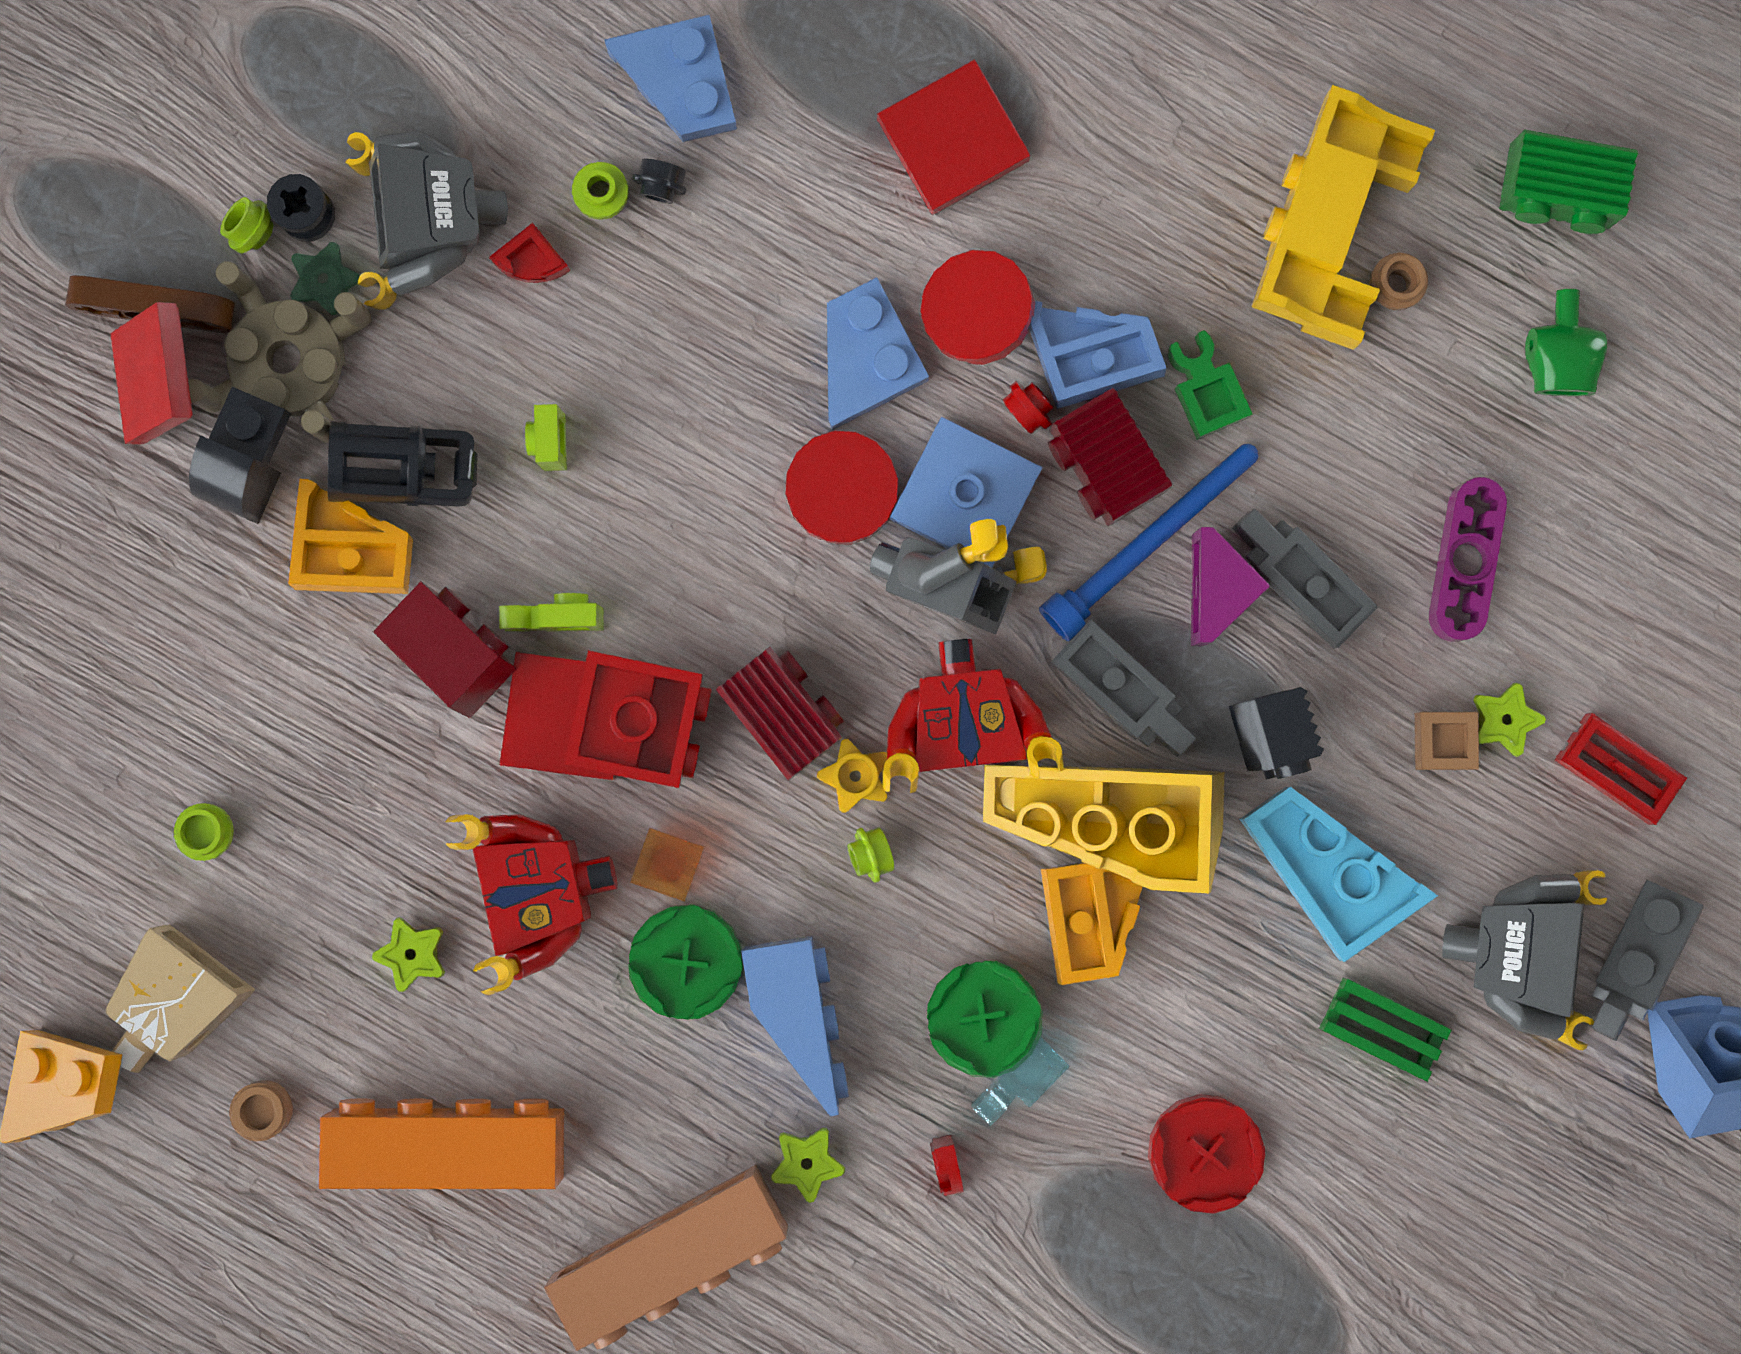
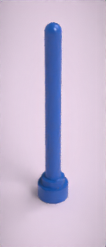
M1243 444L1077 590L1073 592L1068 589L1062 595L1057 592L1039 607V611L1047 623L1064 640L1069 642L1086 625L1084 620L1091 615L1089 608L1255 464L1259 456L1257 448L1252 444Z

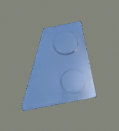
M877 277L827 302L828 421L832 430L929 381V375Z

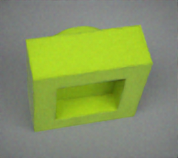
M557 404L534 405V421H529L525 424L527 455L535 456V462L544 471L567 470L566 415Z

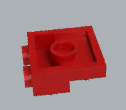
M588 650L564 765L680 788L682 777L694 778L700 745L689 743L694 720L706 721L712 689L701 687L703 674Z

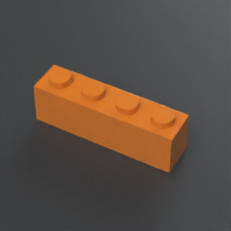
M355 1098L339 1101V1108H335L320 1117L319 1189H556L564 1178V1108H549V1100L546 1099L515 1100L514 1108H491V1100L462 1099L455 1102V1108H433V1100L415 1098L397 1101V1108H375L374 1099Z

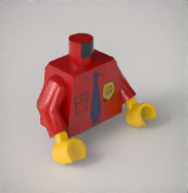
M972 639L943 641L938 643L942 676L920 678L917 688L904 693L888 726L887 761L883 769L882 785L886 792H890L891 778L901 775L910 780V793H914L918 786L919 772L1026 760V751L1030 774L1033 778L1037 779L1040 778L1037 763L1045 758L1056 761L1059 772L1063 771L1062 747L1059 742L1051 737L1041 709L1017 680L1004 678L1001 669L976 671Z
M458 814L449 816L445 823L462 822L467 829V836L461 843H446V845L454 850L473 849L495 956L477 963L473 972L490 966L498 974L497 984L494 987L481 991L485 995L504 991L511 985L513 979L520 980L553 966L580 939L582 931L581 922L591 918L587 896L618 888L616 871L610 855L580 862L575 840H563L561 833L555 826L522 814L483 816L480 819L473 815Z

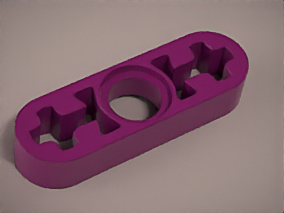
M1477 477L1466 481L1453 490L1448 500L1429 608V623L1438 637L1449 642H1460L1474 638L1482 632L1488 619L1507 509V497L1503 488L1489 478ZM1477 491L1481 492V501L1489 504L1490 507L1489 511L1478 515L1475 525V531L1485 530L1486 537L1477 533H1458L1459 528L1465 529L1472 526L1474 510L1472 507L1465 505V499L1475 495ZM1461 544L1471 545L1481 554L1482 565L1474 576L1463 575L1454 566L1453 555ZM1449 582L1460 587L1476 585V593L1471 591L1463 594L1461 606L1464 613L1470 614V622L1459 625L1458 629L1455 630L1454 620L1445 617V611L1448 608L1457 606L1461 589L1449 590Z

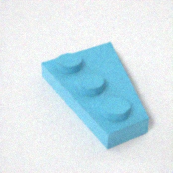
M1284 787L1240 818L1244 827L1339 961L1346 962L1438 896L1422 883L1416 882L1397 868L1396 864L1380 852L1374 851L1347 831L1346 827L1292 787Z

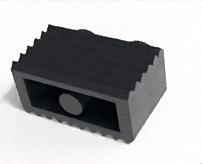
M1298 687L1229 706L1247 772L1263 771L1265 779L1275 777L1281 779L1312 770L1309 759L1321 756L1324 748L1317 745L1321 737L1314 733L1318 726L1311 722L1314 713L1307 710L1311 702L1304 699L1308 692L1307 690Z

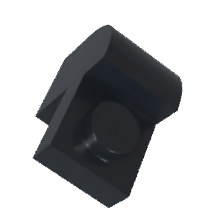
M232 387L209 438L200 435L189 472V487L192 495L259 524L281 475L279 471L268 465L292 413Z

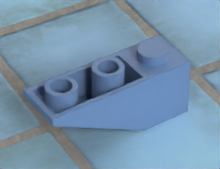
M813 936L745 946L741 952L751 1011L829 1116L839 1115L838 1099L849 1097L844 1063L833 1064L829 1041L839 1040V1030L835 1006H823L820 983L830 982L825 947L814 949Z

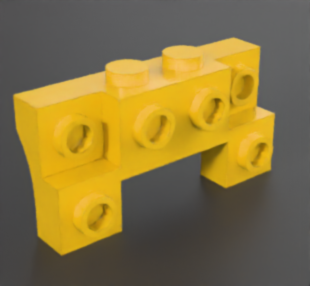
M1332 85L1323 100L1307 149L1302 156L1296 153L1292 155L1284 174L1281 186L1290 189L1284 208L1274 207L1265 228L1263 239L1270 241L1271 245L1265 259L1267 263L1251 307L1301 324V332L1354 350L1363 340L1366 331H1363L1362 327L1369 307L1376 301L1380 289L1338 275L1337 273L1343 267L1372 181L1408 193L1418 181L1420 172H1417L1423 151L1432 141L1435 130L1393 115L1375 106L1358 93Z

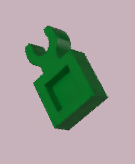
M1205 330L1198 332L1195 336L1196 344L1200 349V355L1197 358L1190 359L1184 356L1178 342L1172 343L1168 348V359L1171 365L1177 371L1186 374L1188 379L1178 384L1174 390L1197 440L1246 420L1253 414L1230 362L1214 368L1211 361L1214 354V343L1211 336Z

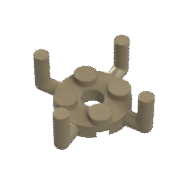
M229 261L222 262L216 268V277L218 281L236 294L247 315L242 318L235 329L228 333L225 339L224 348L230 378L213 388L197 379L188 380L191 403L207 412L216 413L222 410L231 388L235 387L286 409L292 413V417L302 416V428L322 442L329 443L331 421L335 420L325 404L333 397L339 386L337 382L341 374L342 365L344 366L345 351L342 341L370 324L372 318L370 311L353 294L348 292L340 293L335 298L334 307L340 315L331 321H327L317 311L296 300L267 303L257 284L250 276L234 263ZM286 345L297 346L300 352L298 366L289 373H277L273 367V357L276 351Z

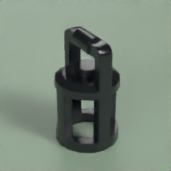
M331 421L327 472L328 501L407 504V506H466L471 502L472 488L477 485L478 454L474 451V438L470 433L458 430L421 428V426L411 425L410 427L347 424V421ZM426 446L456 447L459 449L454 455L453 483L457 489L424 488L425 481H435L436 453L426 452ZM347 457L401 460V470L347 467Z

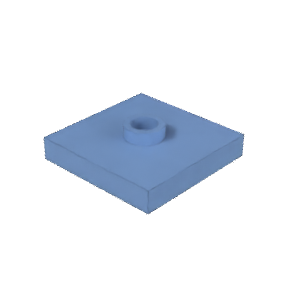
M941 417L890 516V520L947 549L957 543H961L964 547L972 545L970 525L984 519L995 520L997 526L1005 525L1008 537L1043 467ZM995 561L981 563H984L992 568Z

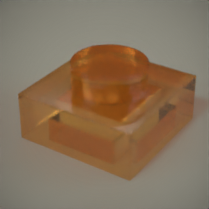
M651 827L648 830L630 883L685 902L706 846Z

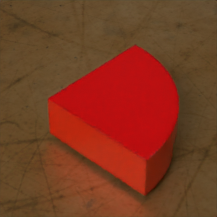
M533 222L488 257L507 276L528 283L552 281L571 271Z
M952 1135L933 1138L930 1146L940 1192L944 1193V1196L964 1192Z

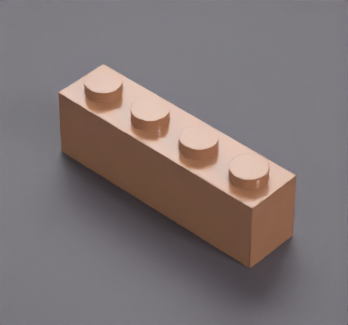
M754 1165L553 1273L544 1289L576 1351L591 1343H594L597 1350L602 1349L623 1337L628 1332L625 1327L628 1323L643 1315L646 1316L649 1322L654 1321L675 1309L679 1305L677 1297L695 1287L698 1288L700 1294L706 1293L727 1281L731 1277L728 1270L747 1259H749L752 1266L758 1265L782 1250L780 1242L787 1237L788 1224L757 1165Z

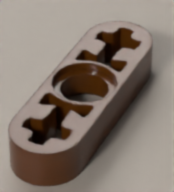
M73 275L69 277L65 306L86 314L131 320L156 302L176 303L179 308L181 328L229 333L232 327L235 302L209 293Z

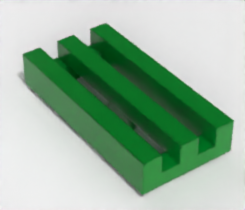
M1344 977L1319 1027L1320 1030L1428 1082L1432 1071L1429 1069L1433 1061H1438L1442 1050L1439 1048L1443 1040H1448L1452 1031ZM1350 993L1430 1032L1426 1043L1346 1004ZM1342 1014L1419 1052L1420 1055L1417 1062L1414 1063L1336 1025L1340 1015Z

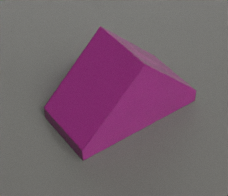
M1201 527L1192 534L1191 646L1202 647L1212 643L1270 587L1214 527Z

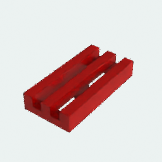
M1586 713L1579 722L1582 725L1577 732L1571 734L1567 740L1568 746L1564 751L1559 752L1555 761L1648 825H1657L1687 780V777L1595 714ZM1593 733L1665 781L1667 784L1663 790L1589 741ZM1583 752L1654 801L1653 805L1650 807L1578 757L1579 754Z

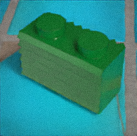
M1524 129L1510 143L1499 209L1515 213V219L1524 223L1542 224L1547 223L1550 219L1571 223L1570 228L1579 233H1603L1606 229H1610L1626 217L1628 213V204L1631 199L1630 192L1633 187L1632 181L1635 176V160L1638 151L1636 149Z

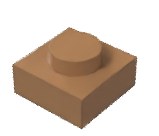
M1478 712L1414 713L1415 770H1479Z

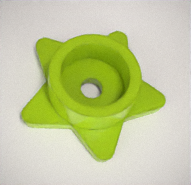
M1513 683L1498 698L1484 695H1476L1473 698L1479 711V745L1498 742L1515 757H1519L1524 752L1526 733L1539 727L1546 721L1544 715L1526 706L1523 687L1519 683ZM1505 714L1511 717L1509 725H1505L1502 722V717Z
M397 917L393 922L391 942L376 950L372 954V959L392 969L395 986L399 992H405L419 976L441 978L444 976L445 971L437 958V946L443 935V930L440 927L415 930L402 917ZM408 949H413L416 953L413 960L406 957Z
M821 1128L809 1137L803 1138L786 1132L780 1133L779 1141L784 1159L771 1174V1180L778 1184H795L805 1200L812 1203L817 1197L822 1181L842 1176L846 1171L845 1167L829 1154V1130ZM805 1158L812 1161V1167L809 1169H805L801 1165L802 1160Z

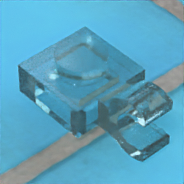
M1040 1037L1033 1054L1016 1070L998 1076L972 1102L971 1107L991 1126L1007 1110L1016 1096L1030 1108L1070 1066Z

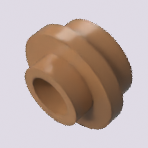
M1393 253L1385 256L1375 265L1370 276V286L1380 289L1376 300L1382 306L1392 310H1405L1414 306L1425 295L1428 287V275L1425 267L1416 257L1406 253ZM1397 274L1403 277L1406 282L1405 291L1399 292L1392 289L1389 284V276Z

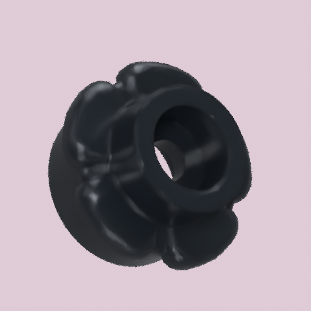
M644 158L641 161L639 174L632 175V180L635 183L642 184L640 195L647 199L672 204L675 195H685L686 187L683 186L686 170L674 164Z

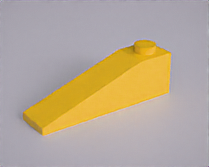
M984 765L983 822L1041 846H1049L1082 860L1081 862L1095 868H1103L1132 880V883L1150 890L1211 893L1223 832L1225 772L1064 766L1063 771L1059 772L1058 766H1038L1040 778L1036 779L1031 776L1029 765Z

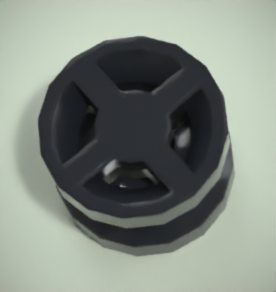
M289 174L279 178L271 186L267 195V209L271 218L292 238L301 242H313L323 238L331 230L335 221L334 205L329 196L311 178L302 174ZM306 199V201H303L301 203H298L295 200Z

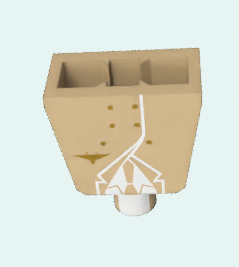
M170 924L149 928L106 1007L108 1017L127 1030L112 1052L122 1054L120 1066L134 1073H139L155 1052L168 1061L184 1057L192 1052L241 1006L255 989Z

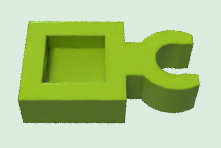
M554 594V604L499 606V629H505V632L541 630L547 632L604 631V608L597 603H589L588 594Z

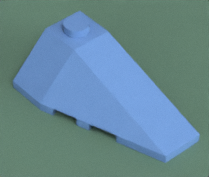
M1703 995L1657 1002L1653 1011L1649 1010L1647 1014L1659 1094L1689 1139L1740 1130L1741 1007L1723 1006L1721 997Z

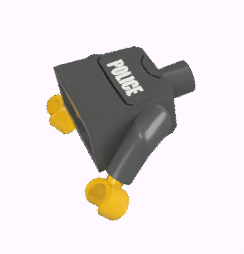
M420 131L382 135L378 136L374 143L363 133L355 132L349 135L347 143L354 150H365L360 158L346 159L345 163L359 175H370L380 269H389L386 277L374 272H364L359 276L358 285L363 287L373 286L376 283L380 285L379 295L373 300L365 301L364 305L384 310L392 306L397 295H405L435 283L465 262L467 254L472 251L479 240V225L506 224L508 202L505 191L475 190L471 161L466 158L456 157L453 150Z
M984 519L970 525L972 545L966 547L961 543H957L945 550L911 537H906L900 548L882 542L872 555L870 572L872 575L888 580L886 592L996 635L1015 585L1042 580L1047 573L1045 552L1040 547H1029L1014 551L1015 570L1005 572L1002 566L993 569L981 563L1001 560L1005 557L1008 550L1006 526H997L995 520Z
M1593 870L1580 871L1573 875H1534L1500 890L1494 898L1493 906H1483L1480 928L1446 924L1442 957L1444 959L1476 963L1474 988L1484 991V999L1487 1006L1518 1031L1549 1039H1557L1577 1050H1585L1588 1044L1574 1039L1572 1036L1573 1029L1578 1023L1594 1024L1593 1019L1574 1011L1585 905H1602L1607 902V898L1592 897L1588 890L1590 880L1592 878L1606 877L1605 873Z

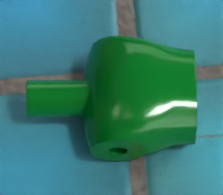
M1557 290L1555 324L1534 327L1527 334L1525 356L1534 379L1535 394L1551 396H1590L1596 394L1599 375L1607 353V337L1603 331L1579 326L1580 290Z

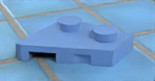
M710 15L605 39L606 48L611 59L618 63L635 82L637 89L664 116L666 123L682 142L737 129Z
M1035 301L1034 316H1032L1029 330L1056 409L1098 397L1111 388L1118 391L1165 376L1167 368L1149 317L1123 313L1109 316L1103 314L1100 310L1077 307L1075 313L1042 308V302Z

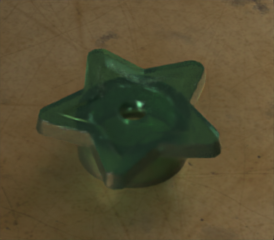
M330 242L316 256L293 254L291 260L299 275V279L291 292V300H296L300 303L316 301L329 314H338L334 307L335 298L340 293L348 292L350 288L358 285L360 276L358 273L342 265L339 244ZM327 274L328 280L325 283H320L318 281L319 275Z

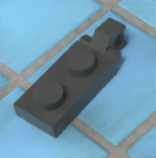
M1256 509L1248 511L1232 527L1243 541L1252 548L1245 558L1254 566V570L1333 649L1339 648L1378 608L1298 527L1292 528L1283 520L1273 527Z
M1091 619L1052 660L1051 664L1134 740L1138 739L1146 747H1149L1157 739L1178 757L1197 739L1175 719L1183 710L1174 700L1176 696Z
M1646 880L1596 980L1597 986L1592 996L1604 1003L1592 1026L1594 1031L1617 1041L1630 1015L1643 1021L1649 1010L1653 1011L1702 913L1703 904Z

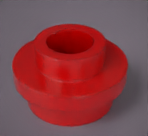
M1017 380L1010 385L1012 392L1002 400L1012 415L1030 434H1033L1041 426L1047 429L1053 424L1047 413L1054 406L1034 382H1031L1025 388Z

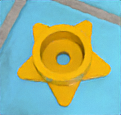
M843 739L840 744L837 762L817 772L819 780L837 790L839 810L842 813L848 812L862 798L881 802L887 799V794L879 779V775L887 761V753L862 754L849 739ZM855 770L861 774L860 780L856 782L850 779V773Z

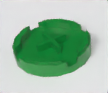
M695 904L670 906L649 917L635 934L629 953V979L639 999L655 1013L676 1019H700L720 1009L735 992L743 970L742 945L733 927L715 911Z
M998 961L966 963L952 969L937 983L928 1002V1029L933 1048L949 1066L971 1077L995 1078L1016 1070L1033 1054L1042 1034L1043 1010L1035 989L1017 970Z

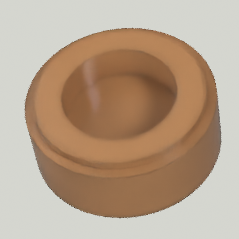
M269 1080L256 1081L240 1089L233 1097L229 1109V1117L233 1128L240 1136L250 1141H265L276 1136L287 1127L293 1113L292 1100L288 1092L280 1084Z

